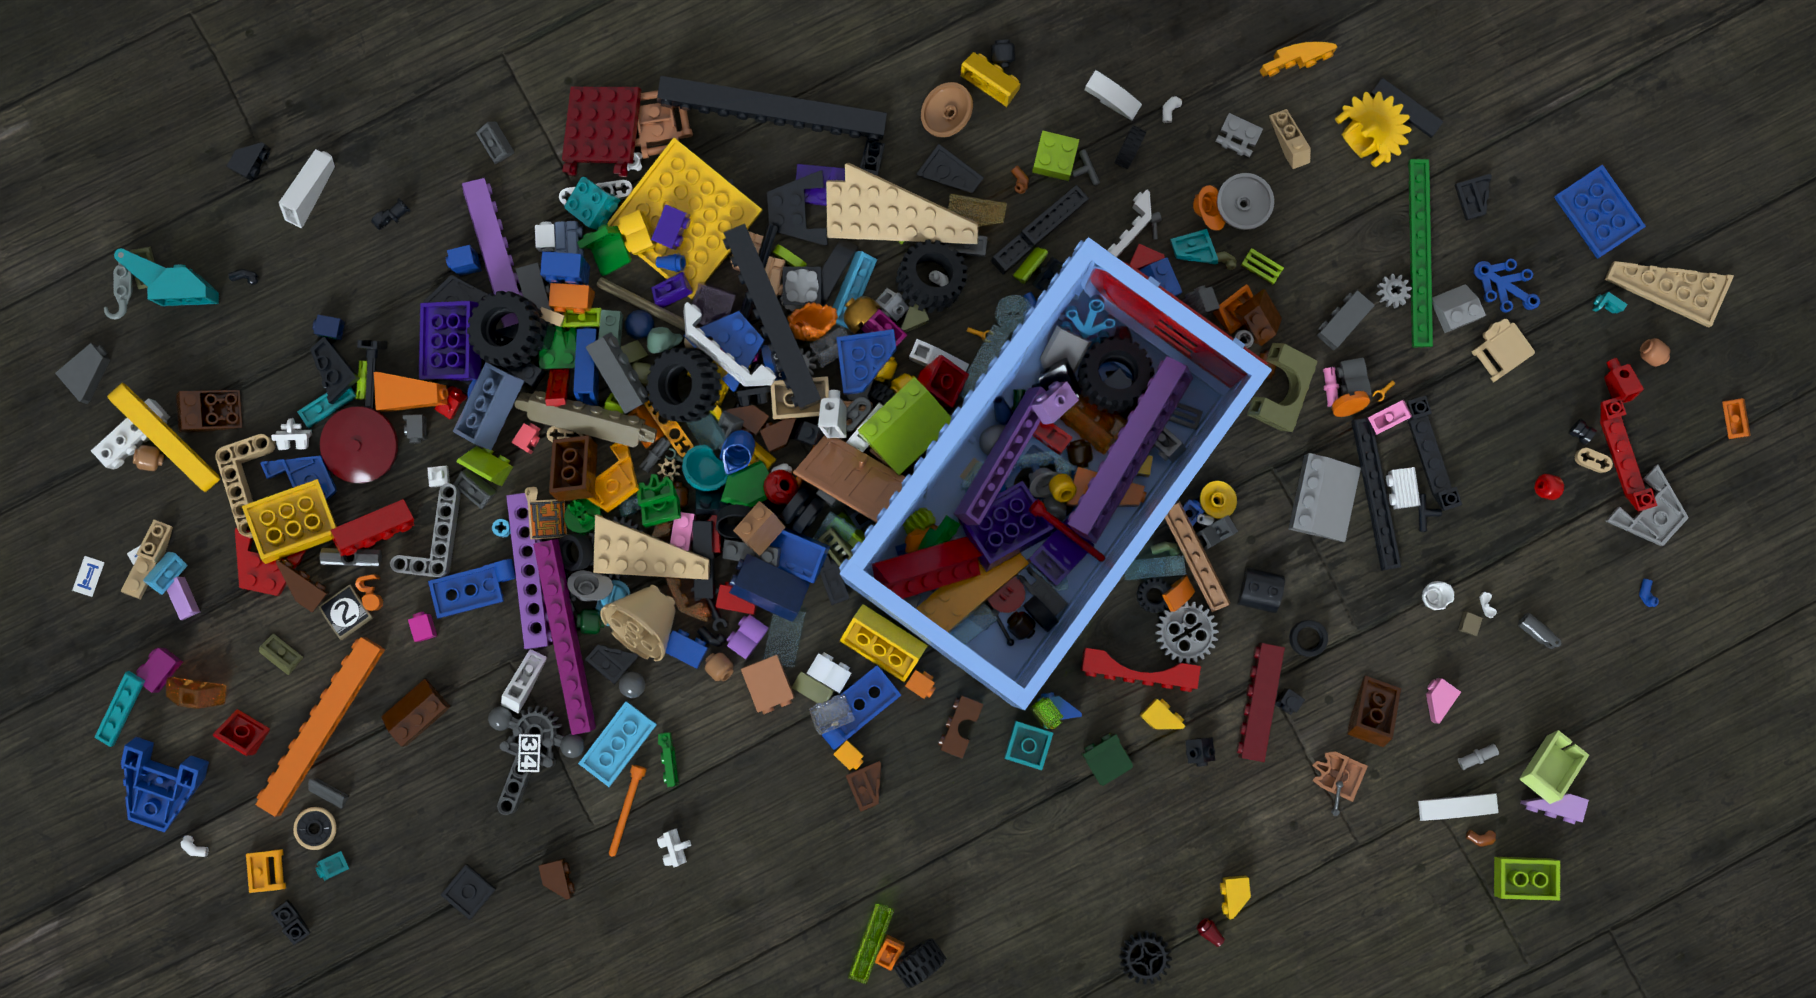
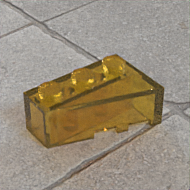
M950 194L948 209L979 223V227L1004 223L1007 203Z

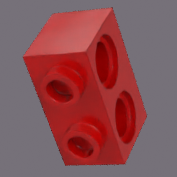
M1041 421L1032 435L1059 456H1061L1073 438L1054 423L1042 424Z

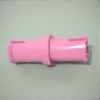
M1335 367L1323 369L1327 407H1331L1333 402L1339 398V384H1337Z

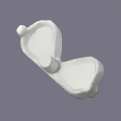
M1482 592L1480 602L1486 617L1493 618L1497 611L1489 607L1488 604L1492 594Z

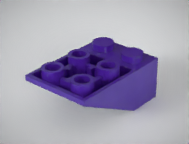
M1066 519L1063 522V524H1065L1068 528H1070L1073 531V529L1068 525V519ZM1057 529L1027 561L1056 587L1088 552ZM1080 536V537L1083 538L1086 542H1088L1090 545H1092L1093 547L1095 546L1091 541H1089V540L1085 539L1084 537Z

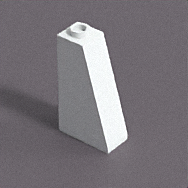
M315 149L279 201L285 221L300 228L304 226L335 168L333 158L329 153L320 152Z

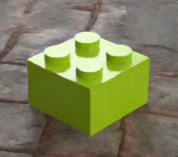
M1042 131L1032 173L1069 181L1079 139Z

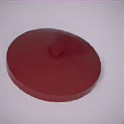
M349 407L334 414L325 424L320 437V451L324 463L338 478L351 483H366L382 477L390 470L397 457L398 439L393 425L380 412L368 407Z

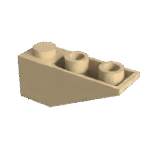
M1285 109L1269 115L1283 153L1292 169L1310 163V146L1288 110Z

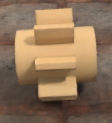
M665 458L663 465L658 464L661 467V471L658 474H664V477L668 476V478L674 481L676 475L681 476L678 473L681 465L675 466V459L669 462ZM672 465V469L674 470V472H669L667 475V471L665 469L666 467L670 468Z

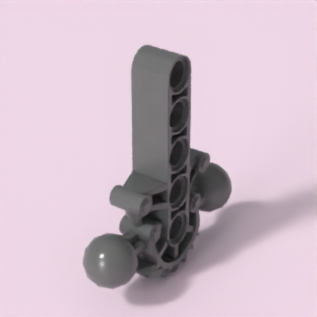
M503 706L495 707L488 715V722L493 729L503 731L507 728L513 729V735L500 744L502 751L516 756L497 805L498 811L503 815H509L518 810L532 772H525L524 774L518 772L519 742H515V739L519 734L533 735L532 730L534 727L540 729V765L547 768L553 767L556 764V760L553 758L554 753L552 752V747L554 746L560 747L563 755L568 758H576L584 751L585 745L581 736L577 734H567L566 736L557 734V728L562 727V724L555 723L559 720V717L552 719L553 711L547 714V707H543L542 710L540 706H536L535 710L532 707H528V713L525 710H521V719L514 718L510 710ZM542 745L547 747L546 753L541 750ZM513 782L518 783V792L512 790L511 785ZM506 800L512 803L510 811L505 809L504 804Z

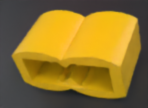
M637 210L619 218L618 228L621 234L626 236L625 246L628 252L637 255L656 247L655 241L651 240L653 235L643 211Z

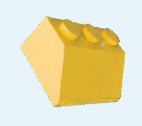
M973 52L962 63L960 76L1006 107L1020 89L1019 80L1015 76L1007 75L997 64L992 65L982 54L977 55Z

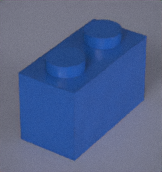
M470 245L447 250V266L459 276L482 271L478 253Z
M681 629L678 632L673 630L668 640L666 653L699 669L709 649L705 646L706 642L699 638H696L694 641L688 637L689 633Z

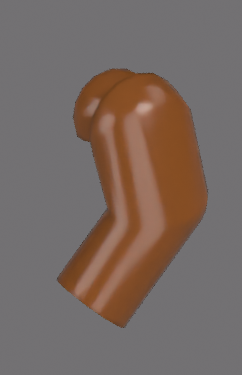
M1016 166L1011 171L1017 178L1015 191L1022 194L1028 188L1029 178L1019 166Z
M1469 830L1465 838L1482 847L1492 845L1496 841V834L1493 831H1488L1484 835H1478L1474 831Z

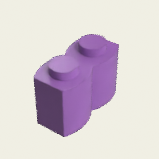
M750 614L748 617L744 616L738 623L740 626L739 630L736 633L733 631L726 640L729 642L727 646L746 660L769 629Z

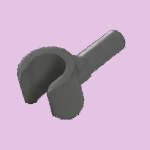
M1160 212L1151 214L1150 223L1153 228V240L1158 239L1156 223L1162 221Z

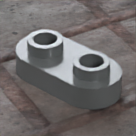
M859 397L848 406L846 421L851 419L852 424H846V431L855 430L871 413L872 405L867 398ZM864 405L866 406V409L864 411H860V406Z

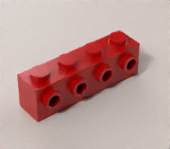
M404 499L331 529V537L341 557L344 555L349 556L356 553L360 548L373 546L381 539L387 540L393 537L395 533L410 530L414 526V518Z

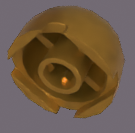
M860 296L856 300L852 297L845 304L847 309L844 312V322L855 334L881 306L867 296Z

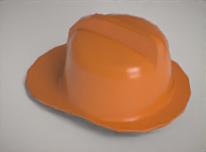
M1209 185L1203 187L1199 194L1195 195L1193 209L1198 216L1203 218L1205 224L1210 229L1220 230L1226 222L1221 217L1217 208L1218 190Z

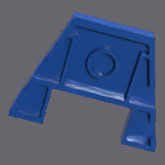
M740 311L700 327L705 333V337L709 338L711 336L725 353L731 354L737 364L743 365L747 369L765 341ZM686 338L695 349L698 348L694 343H692L688 338ZM728 373L722 378L733 392L737 390L740 382Z
M322 456L260 462L267 479L286 472L293 488L318 479L326 500L337 492Z

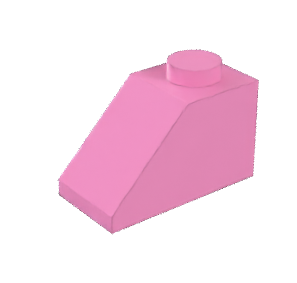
M1437 678L1436 680L1433 679L1428 685L1427 689L1429 690L1426 693L1431 721L1440 724L1461 691L1444 679Z

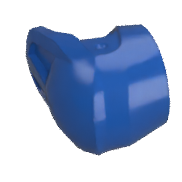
M744 430L735 431L724 442L720 460H723L726 474L735 473L747 467L755 450V440L749 432Z

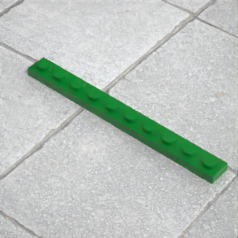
M1410 159L1408 165L1412 347H1432L1429 159Z

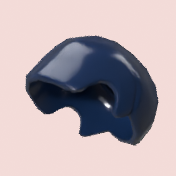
M645 310L631 312L624 323L627 335L636 340L648 337L649 332L654 328L652 315Z

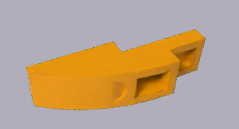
M1305 42L1284 47L1276 51L1273 56L1275 60L1264 64L1260 72L1263 77L1267 75L1271 77L1278 74L1280 69L1284 67L1289 69L1298 64L1299 68L1304 66L1309 68L1315 65L1317 60L1331 58L1337 49V45L1328 42Z

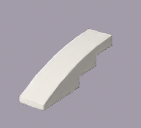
M1494 793L1418 801L1420 821L1498 813L1497 795Z

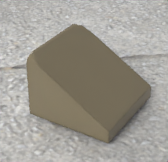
M1463 612L1458 631L1477 636L1483 618L1469 612Z

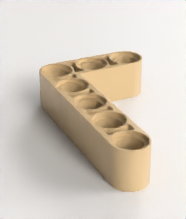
M258 434L221 447L216 451L215 455L237 529L241 535L253 538L251 532L247 533L246 531L248 522L245 514H241L243 505L252 503L253 499L241 463L270 454L275 450V441H272V438L264 434ZM267 440L266 447L261 448V443ZM248 446L247 454L243 455V449ZM230 453L229 460L225 461V455ZM235 470L236 475L233 479H231L230 474L232 471ZM241 488L240 496L236 497L237 489Z

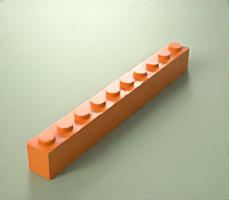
M361 637L353 643L351 654L343 659L341 663L342 668L331 678L332 684L322 692L320 703L318 706L315 705L309 714L311 715L310 719L302 724L299 729L301 733L298 738L292 740L288 747L290 749L289 752L278 762L279 768L269 776L267 780L269 784L259 792L257 796L258 801L255 805L274 817L282 815L384 653V648L368 638Z

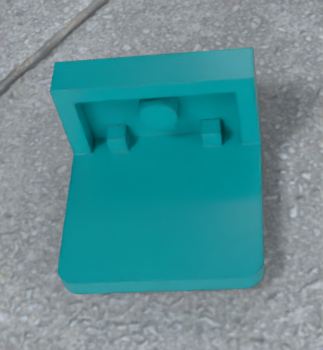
M582 177L567 200L565 209L589 228L598 230L599 226L608 223L609 218L617 209L621 199L616 195L605 192L588 178Z

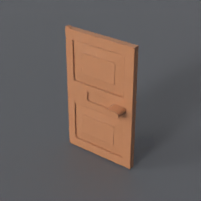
M825 435L793 471V474L876 523L878 514L883 508L888 509L890 505L889 499L896 490L898 492L901 491V483L905 479V476H899L891 468L841 439L827 438Z

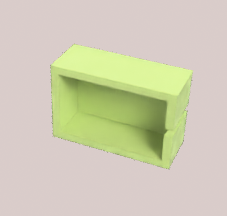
M1559 730L1546 736L1519 778L1549 804L1559 801L1564 797L1589 757V754L1576 744L1562 750L1561 748L1570 745L1572 741Z

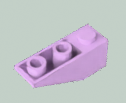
M1565 793L1561 800L1551 804L1542 797L1522 800L1520 804L1526 805L1527 810L1538 812L1539 809L1545 811L1544 815L1552 818H1556L1557 815L1564 817L1563 821L1575 824L1576 821L1583 822L1589 800Z

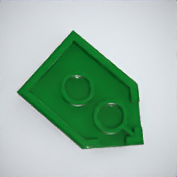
M759 460L728 475L721 501L733 505H745L751 508L759 501L767 500L763 484L769 472L764 463Z

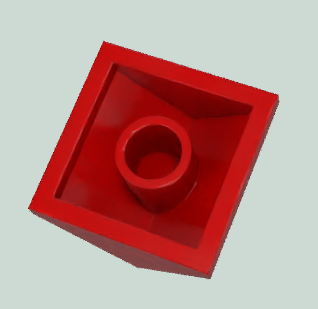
M237 709L213 733V736L248 756L256 754L270 728Z

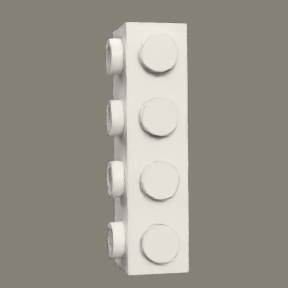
M148 398L145 403L167 424L170 416L155 400ZM126 418L95 446L91 452L106 468L117 469L124 464V460L129 455L134 454L135 449H139L138 447L143 442H147L150 439Z

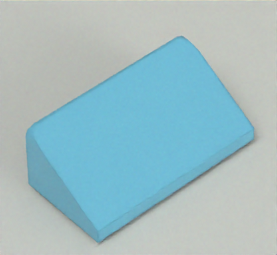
M167 552L143 581L163 595L174 582L173 578L179 576L188 565L176 553Z

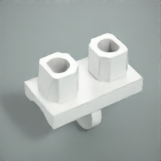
M289 418L287 424H281L282 431H276V434H272V441H276L278 450L291 448L290 440L296 441V449H307L309 447V438L312 436V430H296L302 428L301 424H295L294 419Z

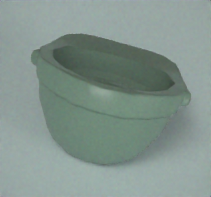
M665 327L653 328L647 337L648 351L654 354L664 352L682 342L683 337L681 334L672 333Z

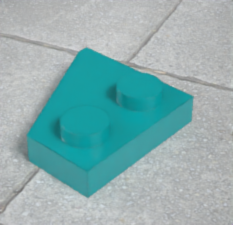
M1207 229L1170 240L1176 259L1218 264V257Z

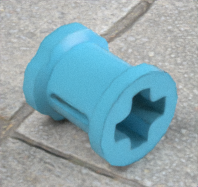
M498 519L493 523L492 531L497 536L508 537L511 534L510 522ZM506 526V530H499V527Z

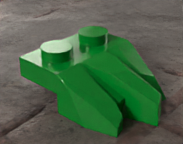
M555 325L556 331L550 350L543 349L539 351L540 369L575 368L577 327H571L569 331H566L565 327Z
M651 474L648 486L644 483H639L637 499L642 512V525L645 528L681 518L680 500L674 484L668 476L664 477L661 482L658 475Z

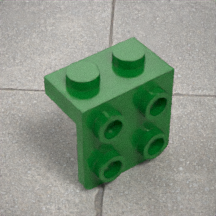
M608 224L599 226L596 232L583 235V239L577 242L580 249H591L599 271L603 276L627 265L632 260L618 226H608Z

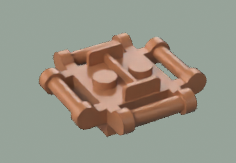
M658 90L641 93L640 101L657 98ZM660 103L640 106L637 125L639 138L635 141V147L641 146L643 159L649 158L651 155L661 154L667 147V145L647 148L648 146L670 143L673 138L679 141V139L693 136L686 110H682L679 107L682 131H678L674 108L678 106L668 108L661 106Z

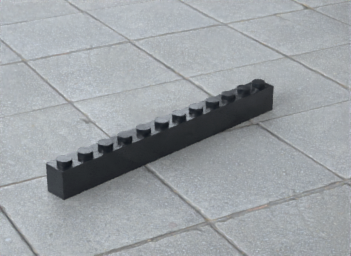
M660 76L657 103H660L663 107L671 108L672 106H678L686 111L697 109L700 113L709 114L710 112H715L723 117L733 115L741 120L752 118L756 122L766 123L770 121L778 126L789 124L797 129H804V127L812 128V131L823 132L825 130L830 131L834 135L849 134L852 138L868 137V140L871 141L883 139L887 113L666 76Z

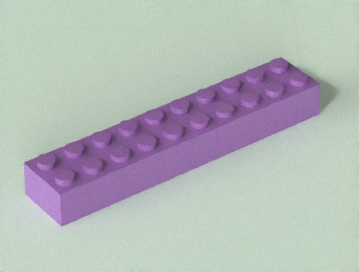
M1168 356L1159 363L1158 372L1155 377L1149 380L1148 389L1145 394L1139 397L1138 406L1135 411L1133 410L1129 414L1126 426L1120 429L1116 443L1112 444L1108 450L1109 455L1105 461L1100 463L1098 467L1099 472L1095 478L1093 477L1090 480L1086 494L1080 497L1077 509L1068 518V525L1076 534L1095 544L1193 380L1187 365Z

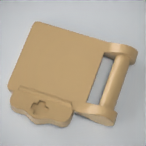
M1508 319L1491 324L1489 329L1483 333V338L1486 342L1471 351L1474 356L1477 355L1492 376L1490 379L1493 383L1535 354L1534 349L1516 324H1510ZM1487 348L1502 369L1498 372L1483 352L1484 349Z

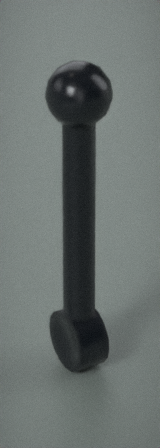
M996 609L992 610L991 616L995 617L1007 639V645H1014V640L1008 635L998 616V611Z

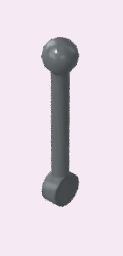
M1342 781L1336 782L1335 805L1331 810L1333 816L1340 814L1338 805L1341 788L1344 785Z

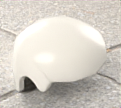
M1434 581L1424 588L1422 600L1432 610L1445 609L1449 603L1454 601V590L1451 585L1445 582Z

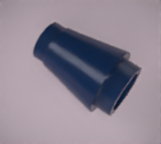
M998 396L993 401L995 420L1001 425H1006L1013 415V411L1004 397Z

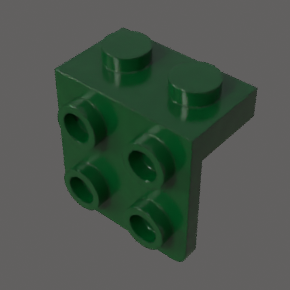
M1111 733L1104 735L1100 738L1101 742L1096 745L1094 743L1089 744L1084 748L1085 751L1081 753L1097 781L1102 786L1133 768V763L1120 744L1117 734L1111 735Z

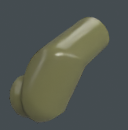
M1225 251L1216 253L1218 262H1223L1229 270L1235 269L1237 261L1234 256Z
M1164 541L1151 546L1153 555L1168 550L1171 556L1180 553L1177 543Z

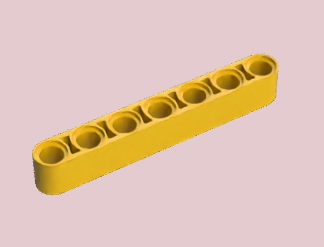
M121 383L107 395L108 399L201 490L207 492L221 479L126 384Z

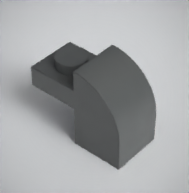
M1229 515L1197 532L1196 535L1205 551L1234 535L1238 530Z

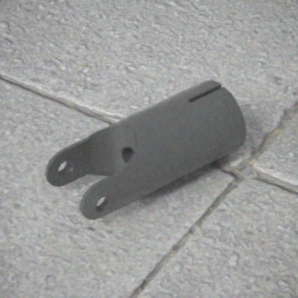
M1526 613L1518 622V626L1547 648L1553 649L1561 646V640L1531 613Z

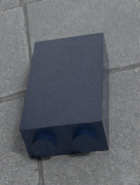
M748 553L744 559L740 558L735 568L738 572L736 575L733 574L729 585L732 586L729 593L793 622L800 611L810 582Z

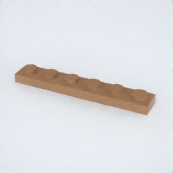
M1180 501L1176 502L1165 516V519L1211 611L1214 612L1229 606L1230 601Z

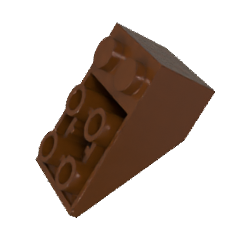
M240 390L179 391L176 394L179 433L242 428Z

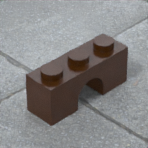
M962 695L960 699L956 698L952 708L955 709L953 717L949 716L945 726L948 728L946 735L942 734L938 744L941 746V751L963 759L969 740L959 735L958 726L960 722L967 719L977 722L983 707L982 703Z

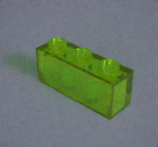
M1043 697L1029 708L1040 724L1046 729H1055L1062 723L1060 719L1064 716L1049 697Z

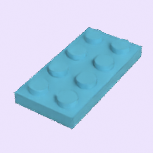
M626 701L578 764L610 787L657 724Z

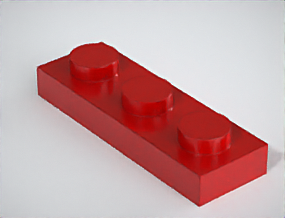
M570 368L550 369L545 397L546 406L558 407L566 405L571 374Z

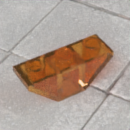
M167 677L166 697L177 706L195 709L223 705L226 699V685Z

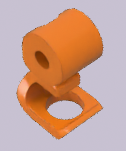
M379 575L362 576L355 583L359 591L366 592L362 597V604L369 611H377L382 608L383 599L380 595L373 592L375 587L365 586L364 582L380 579Z

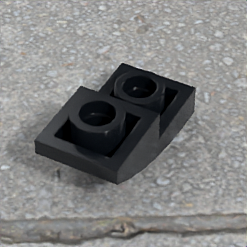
M288 899L271 911L273 917L282 926V932L293 945L311 933L298 911Z

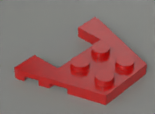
M235 528L239 588L280 596L287 583L276 564L277 560L265 564L261 560L259 553L250 552L253 538L241 535L238 529ZM308 549L287 557V560L294 564V569L300 564L303 555Z

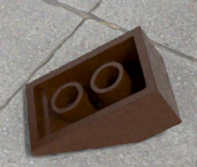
M1365 675L1350 717L1347 735L1381 747L1389 743L1393 739L1401 688Z

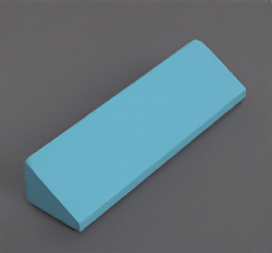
M856 251L832 307L837 310L838 318L836 319V324L847 329L849 328L843 319L844 312L847 309L845 304L852 297L856 300L863 295L878 260L863 251Z

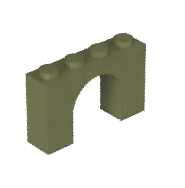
M1272 343L1266 361L1281 368L1286 373L1289 380L1288 393L1279 404L1265 397H1253L1247 415L1280 431L1293 432L1318 361L1286 344Z

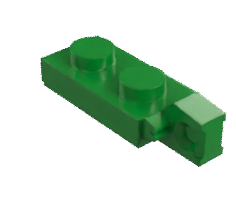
M671 732L658 734V744L663 749V752H661V762L665 765V772H663L664 783H667V787L678 786L675 748L673 747Z

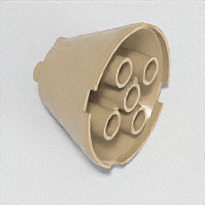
M651 585L606 604L601 609L600 615L604 625L609 624L613 629L611 634L626 648L644 659L652 657L655 658L654 661H660L666 653L676 612L674 607L676 602L672 597L662 594L655 585Z

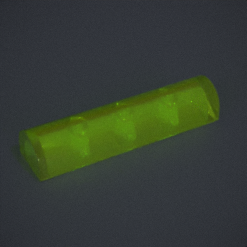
M875 902L849 971V979L867 984L892 918L893 908Z

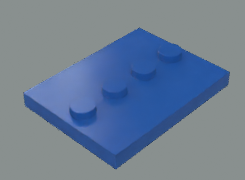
M1603 165L1554 196L1597 259L1646 227Z

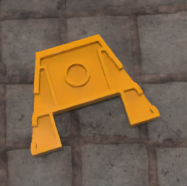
M614 443L610 446L619 461L596 477L595 497L586 498L607 513L639 490L629 446Z

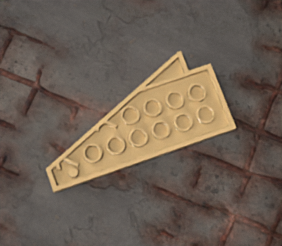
M845 164V181H826L827 238L925 242V240L935 242V240L941 241L940 243L978 244L979 223L853 164Z

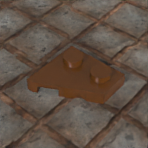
M880 761L846 775L860 812L879 804Z

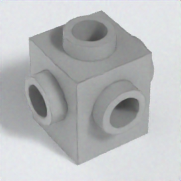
M888 288L876 300L881 306V311L896 322L909 309L902 295Z

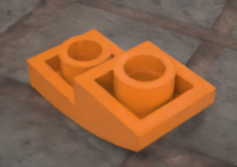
M936 525L930 526L935 531L938 528ZM917 528L908 533L905 538V552L917 551L929 528L924 531Z
M1187 575L1171 585L1172 588L1162 595L1170 612L1178 610L1195 593Z

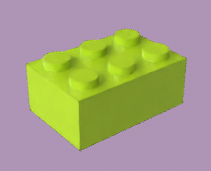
M1494 857V896L1501 899L1560 900V861L1552 858Z

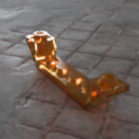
M673 521L657 524L652 536L659 539L671 534ZM665 577L680 612L704 622L710 621L708 616H711V612L708 606H704L702 602L688 608L687 605L690 602L686 593L682 594L680 590L682 586L680 578Z

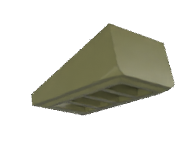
M833 527L818 539L819 542L830 546L828 553L839 567L845 560L843 557L846 554L849 555L848 560L853 556V547ZM833 536L834 539L828 543L826 540ZM836 542H838L839 545H837L835 548H833L832 546H833ZM843 548L844 551L839 554L838 551Z

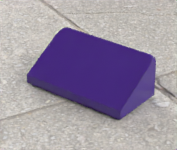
M684 272L651 287L655 304L662 308L693 293Z

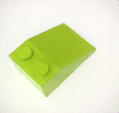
M478 446L468 451L456 461L500 486H503L513 468L509 464L510 460L501 455L497 458L492 455L493 450L481 449Z

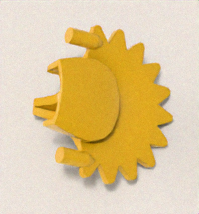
M1380 91L1376 93L1373 99L1368 92L1363 94L1362 101L1357 97H1353V107L1344 105L1342 107L1344 112L1335 118L1338 124H1341L1348 117L1352 119L1341 135L1360 158L1366 157L1378 150L1380 155L1371 161L1372 166L1375 168L1383 161L1389 163L1391 161V153L1399 156L1401 150L1398 145H1407L1408 140L1403 135L1411 132L1410 127L1403 125L1410 118L1409 115L1400 114L1403 104L1393 106V96H1389L1383 101Z

